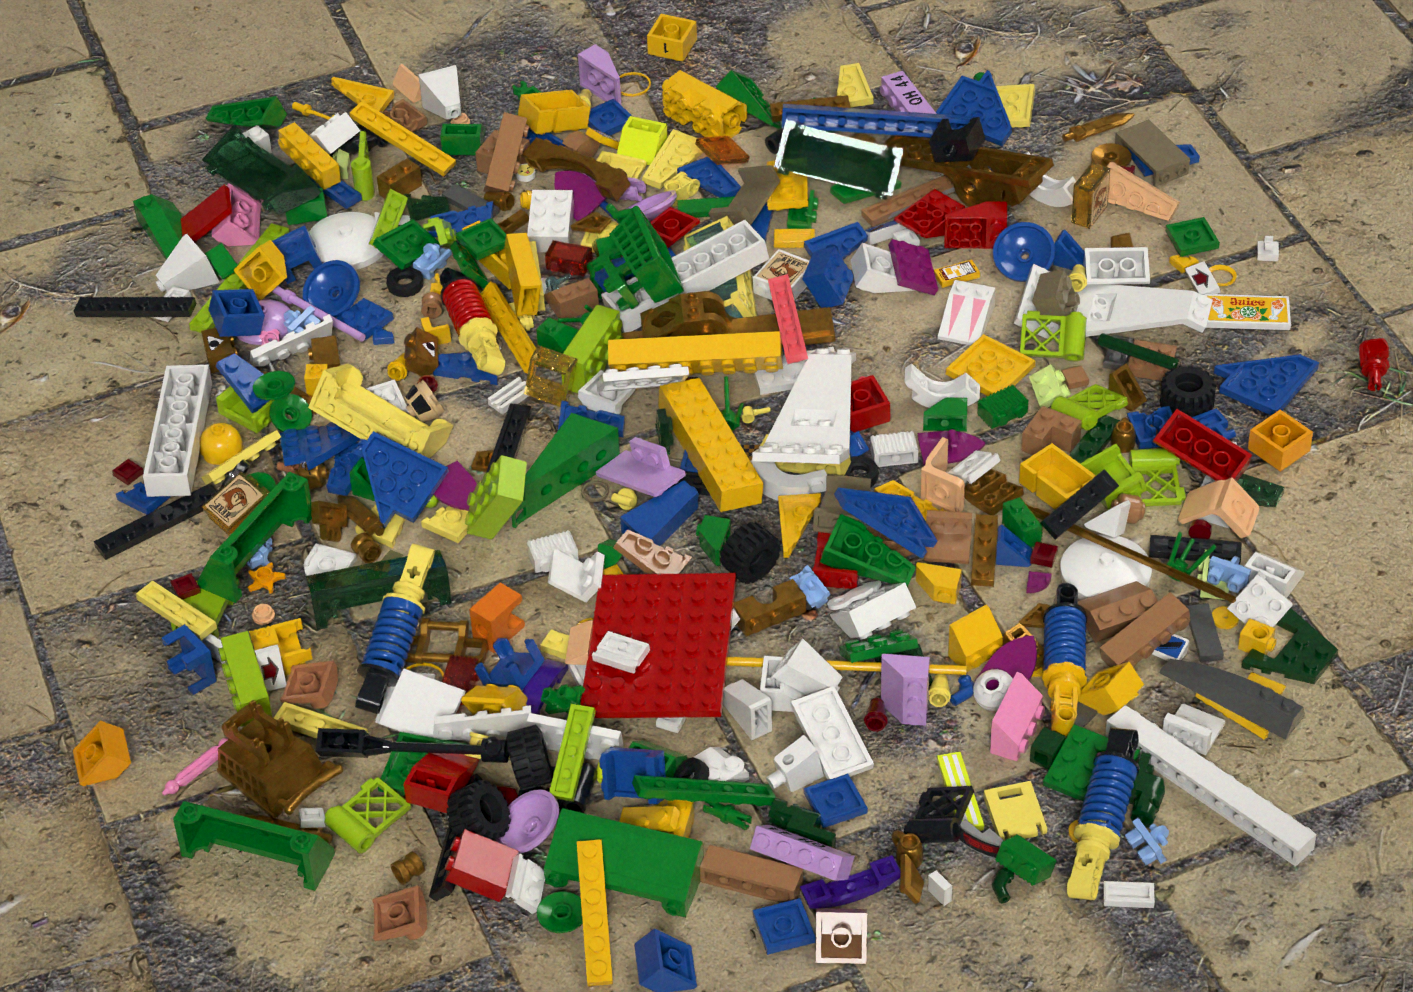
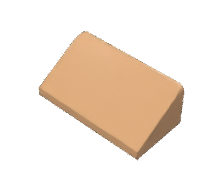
M403 64L399 65L393 86L411 102L415 103L421 100L419 78Z
M593 620L570 628L565 664H587Z

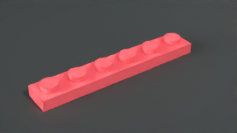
M786 274L770 278L768 283L787 364L808 359L789 276Z

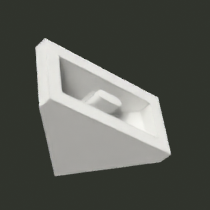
M1127 500L1084 525L1088 529L1114 538L1124 534L1131 503Z

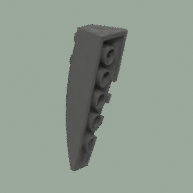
M1169 659L1159 671L1160 674L1285 740L1305 716L1304 707L1295 701L1285 698L1274 692L1271 688L1264 687L1242 676L1215 667Z

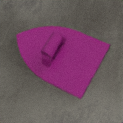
M575 171L556 172L554 180L555 190H573V218L576 221L591 214L606 199L601 196L595 182L585 174Z
M953 429L949 431L917 433L923 466H925L927 457L942 437L948 439V464L963 461L976 450L980 451L985 446L983 440Z
M455 461L446 466L449 472L433 495L450 507L469 511L470 505H467L468 495L475 490L477 483L458 461Z
M1034 636L1020 637L1003 645L993 654L978 677L985 671L999 669L1007 672L1012 678H1014L1016 672L1022 673L1029 681L1037 660V647ZM990 680L986 684L988 690H995L999 686L997 680Z

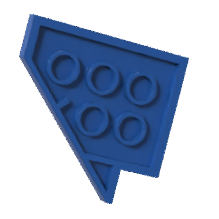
M989 70L985 72L980 81L962 75L936 111L937 114L981 117L985 140L1003 146L1012 134V127Z
M1298 354L1216 365L1214 367V374L1226 378L1220 385L1219 393L1266 414L1273 415L1278 410L1283 411L1318 370L1319 362Z
M333 422L325 426L311 425L305 429H287L279 433L281 436L284 465L290 466L306 462L308 470L313 469L361 440Z
M374 431L362 446L366 468L383 528H386L395 514L414 523L449 472L448 467Z
M839 487L834 493L842 509L920 558H924L927 553L925 547L934 548L937 543L936 537L911 497Z

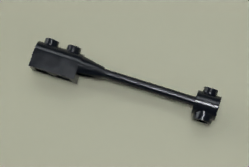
M318 728L315 750L320 756L368 758L369 756L391 752L481 755L482 762L507 763L509 760L506 739L496 737L483 738L481 745L392 742L370 736L365 730Z

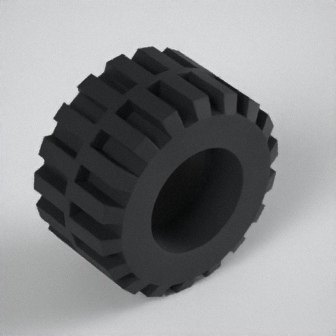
M1189 365L1188 367H1174L1170 372L1167 371L1165 377L1162 378L1160 406H1169L1172 414L1178 409L1190 417L1213 410L1216 381H1214L1212 375H1209L1208 371H1203L1200 367L1194 368Z
M749 522L747 525L744 524L739 529L737 528L728 537L720 554V562L730 573H736V578L740 582L745 584L755 583L768 574L775 566L780 556L781 543L778 538L760 523Z
M537 725L509 731L506 737L507 747L519 787L522 790H527L551 783L552 770L540 728Z
M478 780L456 790L450 795V799L447 802L449 806L447 808L448 821L451 823V829L457 834V837H460L464 829L493 841L503 837L505 832L509 830L508 824L511 822L509 817L510 809L507 807L508 803L504 799L503 793L497 790V786L483 780Z

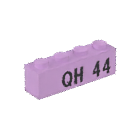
M903 71L881 77L880 93L888 100L890 107L894 108L895 111L937 114Z
M771 825L756 826L750 847L753 851L835 881L848 880L855 857L854 855Z

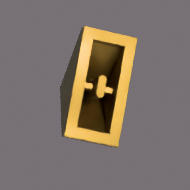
M1127 363L1109 374L1108 389L1127 397L1128 405L1124 408L1131 412L1147 401Z

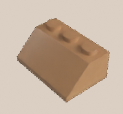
M1135 581L1078 601V606L1083 608L1087 614L1086 627L1096 643L1115 636L1158 601L1150 588Z

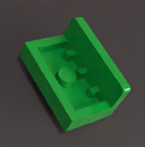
M810 190L808 207L801 209L789 208L787 229H812V223H816L817 211L814 210H818V198H815V190Z

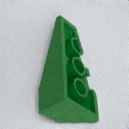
M153 194L134 200L133 204L137 221L167 260L182 238L181 213L173 202Z

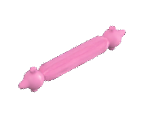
M229 738L221 739L218 746L208 749L180 771L174 780H169L165 784L162 795L177 793L179 787L186 786L218 760V747Z

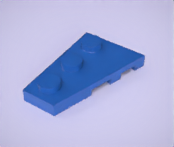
M712 155L677 168V174L685 172L691 179L699 180L701 188L718 197H734L741 188L737 181Z
M493 201L487 202L486 206L477 208L471 206L465 211L456 212L454 210L433 215L430 219L435 217L450 222L452 229H455L456 233L462 231V228L477 221L482 222L489 218L492 219L494 204ZM428 231L433 237H438L436 231Z
M855 222L804 241V248L811 257L815 251L835 247L838 253L845 259L859 248L862 243L867 241L868 235L859 222Z
M472 353L438 354V367L433 372L434 376L454 379L467 377L471 378L473 382L486 380L490 381V384L498 385L496 375L477 368Z
M357 443L335 455V464L331 468L326 485L328 493L348 496L352 490L349 472L356 463L350 460L349 454L353 449L357 448Z

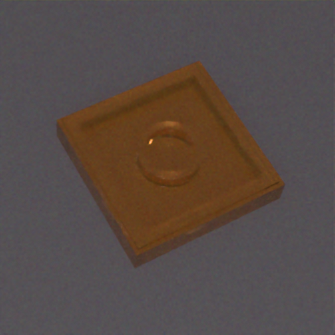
M729 136L697 138L695 145L716 165L748 163L750 158Z

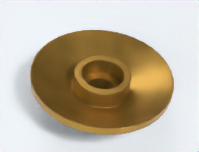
M1115 143L1099 145L1091 153L1092 162L1106 170L1109 162L1127 167L1132 157L1126 147Z

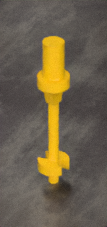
M297 102L292 104V109L302 112V115L309 116L313 114L327 120L332 118L312 110L309 104L303 105Z

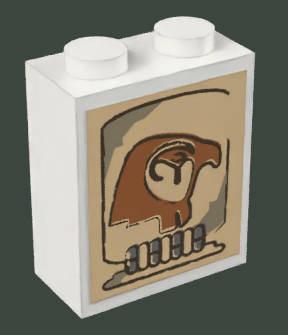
M778 249L753 277V292L772 300L768 279L788 274L795 301L807 287L802 277L809 260Z

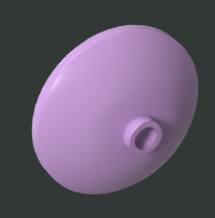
M674 190L661 192L638 201L628 208L639 206L649 222H651L666 209L672 207L676 201L677 194Z
M270 299L258 300L265 315L261 331L267 332L277 329L280 333L279 340H281L288 334L287 327L283 324L285 322L284 313L291 309L279 301ZM259 335L236 336L245 343L262 345Z
M545 790L529 791L516 798L508 806L511 819L510 824H508L509 830L505 832L503 837L496 839V841L518 850V854L531 851L541 845L552 833L558 820L559 804L556 798Z

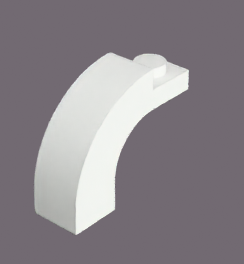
M1045 174L1042 176L1043 182L1029 195L1049 206L1065 207L1074 204L1084 192L1073 176L1064 180H1056Z
M913 364L905 367L904 381L906 386L912 389V399L925 407L930 408L945 397L967 398V406L980 399V384L967 373L952 381L938 382L926 377Z
M750 460L763 481V494L769 498L778 501V496L815 494L826 491L827 474L824 469L801 475H791L779 470L775 462Z

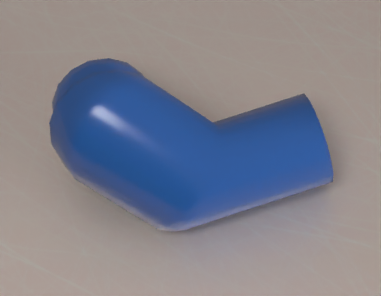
M968 674L961 675L958 679L960 683L959 691L951 695L950 699L954 706L968 700L974 694V682Z

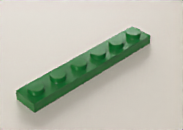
M634 775L632 781L638 797L644 799L658 798L669 801H705L715 804L721 802L735 805L752 804L756 806H771L776 799L769 784Z

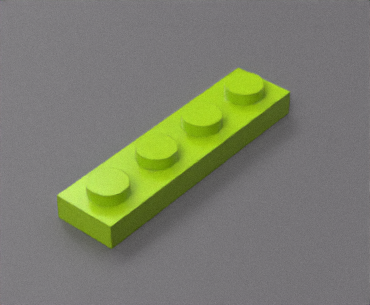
M392 189L388 191L371 235L370 245L374 246L375 238L398 227L408 197Z
M571 704L549 791L556 799L574 802L596 712L594 707Z

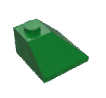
M548 317L536 329L538 348L560 358L580 329L566 322H558L557 319Z

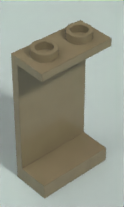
M1149 119L1116 132L1115 144L1122 145L1127 149L1129 148L1154 172V187L1189 173L1190 158Z
M773 166L739 168L738 172L744 184L728 207L712 208L708 214L711 220L715 222L728 216L734 225L746 220L751 226L780 182ZM721 223L715 225L716 229H723Z
M827 474L826 492L821 507H815L813 531L832 533L840 514L862 522L842 509L834 493L838 487L871 492V479Z

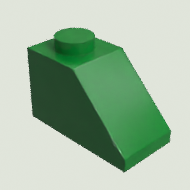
M945 397L924 411L923 431H949L953 429L967 432V398Z
M704 515L702 523L697 525L696 536L699 537L701 549L715 566H720V554L723 550V545L731 535V519Z

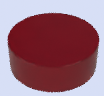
M1194 520L1190 524L1188 534L1191 538L1209 539L1212 527L1205 520Z

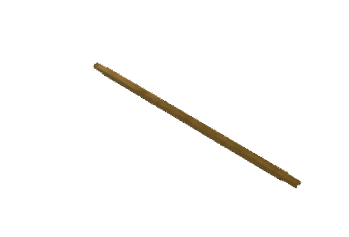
M1027 505L1033 514L1042 520L1050 515V513L1039 508ZM1074 524L1067 530L1220 599H1225L1231 603L1236 601L1235 596L1226 593L1220 588Z

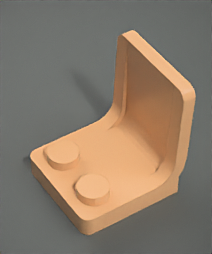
M942 437L927 457L925 466L921 469V499L923 501L925 499L931 501L932 506L939 509L943 508L950 512H962L964 510L965 483L959 477L945 472L948 464V439Z
M1231 477L1227 480L1215 481L1191 490L1187 494L1178 521L1181 524H1185L1210 514L1218 515L1240 538H1245L1251 534L1259 512V505Z

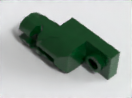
M1142 752L1138 762L1140 770L1133 782L1134 787L1131 791L1132 795L1129 798V804H1133L1131 820L1134 821L1139 818L1143 825L1149 828L1154 823L1155 814L1159 811L1165 795V785L1163 778L1153 775L1152 755Z
M776 798L773 801L768 815L770 817L769 823L775 824L782 829H787L790 833L836 849V834L826 829H820L821 814L799 807L797 804L787 807L788 801Z

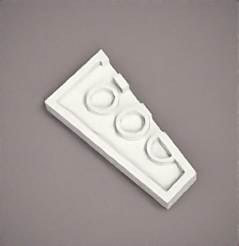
M330 314L324 316V321L315 325L314 322L305 325L306 329L299 333L292 331L286 334L280 342L273 340L251 350L250 362L252 366H265L271 361L286 359L291 354L306 352L308 348L312 347L311 339L332 336L333 320Z
M531 705L523 706V710L512 711L511 708L501 709V713L488 714L487 711H479L474 716L468 717L465 713L434 717L433 738L470 741L471 736H469V733L474 732L489 737L506 739L509 731L528 727L527 718L529 713H531Z

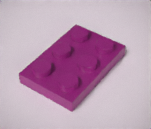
M892 239L888 246L898 286L935 296L938 286L929 250L923 246H916L905 241Z

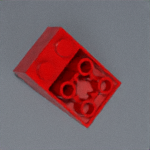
M933 189L896 216L894 221L923 238L945 236V215L964 209L965 206L942 192Z
M986 201L946 214L944 248L993 249L998 235L1007 228V202Z
M428 753L412 767L404 782L406 802L447 813V808L449 807L447 802L450 799V795L467 785L479 763V759L462 754Z

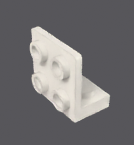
M554 549L551 554L548 583L575 598L587 602L598 591V588H601L605 555L596 552L591 558H587L582 563Z
M1261 571L1252 578L1236 596V601L1230 603L1227 609L1244 624L1249 619H1253L1274 627L1292 607L1293 603L1265 580L1267 576Z
M1181 704L1175 715L1167 713L1164 718L1163 731L1174 736L1188 748L1206 755L1223 729L1225 720L1186 704Z

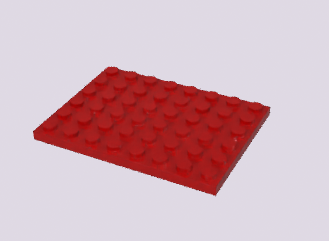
M736 573L602 575L601 588H598L589 658L583 687L585 691L582 694L580 704L582 706L594 707L596 710L594 718L721 717L737 580ZM608 631L649 644L650 651L640 666L635 668L634 674L593 661L592 653L597 651V646Z

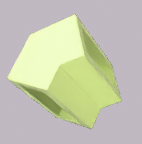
M338 148L332 155V158L339 164L340 179H348L350 170L349 153Z

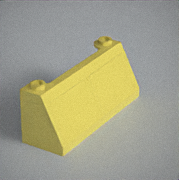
M350 364L323 371L308 408L360 439L367 440L374 431L428 458H431L446 444L454 426L448 421L436 419L432 422L431 426H428L362 387V373Z

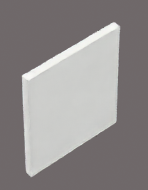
M403 669L378 724L398 732L433 738L434 717L456 714L462 696L465 695L466 691Z

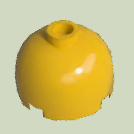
M216 423L208 426L200 437V453L207 463L213 465H221L244 448L239 431L227 423Z

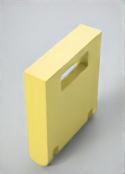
M602 151L596 160L601 163L606 162L616 169H623L627 173L628 178L639 179L647 166L646 161L643 159Z
M1031 781L984 790L983 798L995 833L1004 841L1005 836L1003 832L1006 831L1008 838L1017 834L1024 839L1038 836L1036 825H1038L1042 835L1047 834V826ZM1020 794V796H1016V797H1011V798L1002 799V800L999 799V798H1001V797H1006V796H1011V795Z

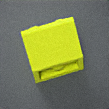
M630 116L623 126L617 154L643 159L647 165H650L668 138L667 124Z

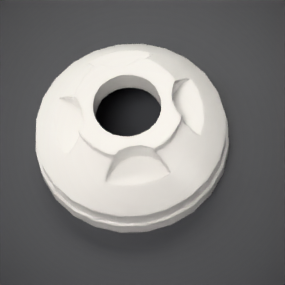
M991 669L982 673L976 679L973 686L974 697L978 705L985 710L997 711L1013 678L1007 672L999 669ZM997 680L999 686L995 690H988L986 688L987 682Z

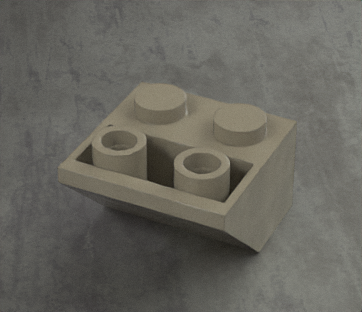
M1064 269L1040 274L1032 302L1036 310L1040 311V315L1067 316L1071 312L1077 311L1080 297L1074 291L1070 277H1067Z

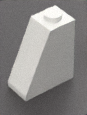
M801 639L787 651L772 674L775 679L807 695L835 686L838 691L840 689L838 684L843 678L804 639Z
M743 679L731 683L724 688L723 705L751 740L772 731V707L769 696Z

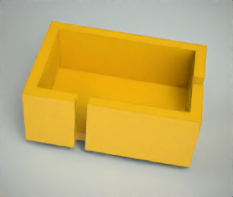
M573 90L522 94L517 116L527 118L526 125L534 133L540 135L552 131L556 133L566 130L578 131L588 127L591 107L583 99H580Z
M1051 443L1020 463L1019 483L1032 493L1036 491L1037 497L1056 510L1096 475Z

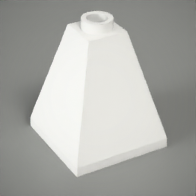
M456 65L418 75L422 107L446 120L461 116Z
M185 234L156 274L158 281L155 282L161 292H168L173 286L193 290L217 284L219 280L206 255Z

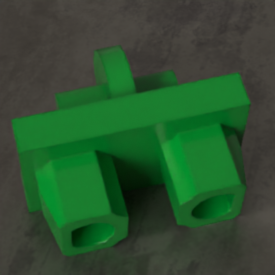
M567 684L561 685L555 690L551 687L544 688L541 701L547 704L545 712L548 714L561 712L569 714L571 704L581 705L580 697L584 693L585 688L581 685L570 687Z

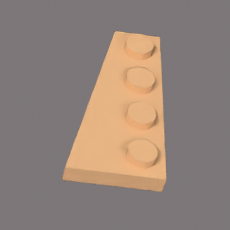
M1109 162L1097 185L1098 187L1109 173L1108 203L1141 211L1144 214L1167 221L1172 219L1180 204L1179 201L1114 162Z

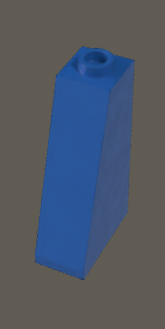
M683 480L664 491L662 495L654 497L620 516L621 532L624 534L628 529L653 540L654 544L661 546L698 509V491Z

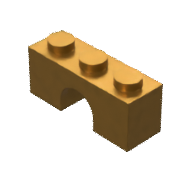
M791 579L773 587L772 603H759L753 595L734 602V609L740 617L737 626L746 637L806 612V596L796 582Z

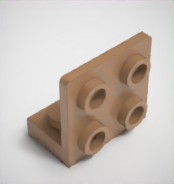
M927 510L926 523L936 537L937 543L934 548L925 547L927 553L924 556V561L968 564L971 545L972 513Z

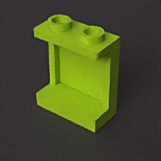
M231 386L216 397L219 414L255 433L260 432L271 422L269 410L274 400H270L258 411L252 413Z
M1117 444L1105 448L1102 452L1080 463L1096 476L1105 469L1119 485L1116 490L1101 501L1107 510H1110L1112 500H1116L1121 493L1138 496L1147 491L1144 477L1140 472L1136 473L1122 456Z
M201 588L199 594L183 599V601L216 622L217 629L211 634L218 638V623L227 605H233L234 602ZM171 622L172 631L179 628Z

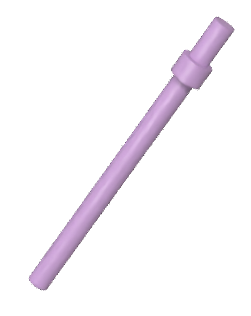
M277 286L272 291L286 303H293L303 310H306L311 305L297 297L289 289L284 290ZM311 305L315 308L313 315L324 321L323 317L329 314ZM331 316L335 328L360 342L365 340V334Z

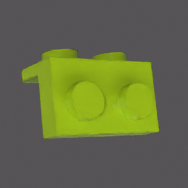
M435 217L428 219V223L423 224V229L437 232L440 246L450 248V245L457 241L456 231L452 229L450 222Z

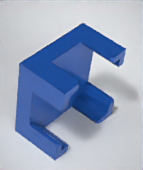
M305 225L272 241L284 255L287 273L285 281L287 284L296 280L291 268L308 260L314 269L323 264L315 249V242Z
M185 624L161 638L164 646L170 645L178 639L180 640L182 652L167 661L168 669L174 675L184 669L188 671L193 669L202 678L188 686V690L193 695L217 682L210 650Z
M498 638L493 644V648L500 660L493 670L488 673L482 662H479L474 669L484 686L486 684H494L498 687L514 685L522 691L545 661L533 639H525L524 642L529 653L514 652L506 638Z

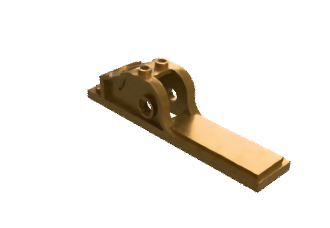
M892 135L872 153L873 160L882 163L943 173L952 181L957 196L967 207L986 201L1007 202V206L1011 205V207L1018 205L1043 182L1042 176L1054 166L1052 158L980 147L972 161L935 162L929 144L930 138Z
M709 291L679 294L669 299V302L640 313L642 331L622 333L623 339L705 334L775 332L780 330L776 314L735 318L727 314L724 302L719 295ZM830 307L797 311L805 345L836 342Z

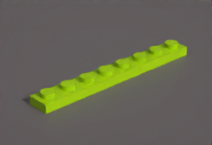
M271 223L237 265L260 245L290 233L289 228ZM234 272L223 281L217 290L246 289L247 286ZM211 297L189 323L190 330L201 333L202 330L215 327L209 312Z

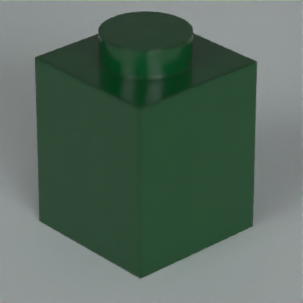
M1043 727L1031 745L1030 762L1049 770L1065 741V736L1057 731Z

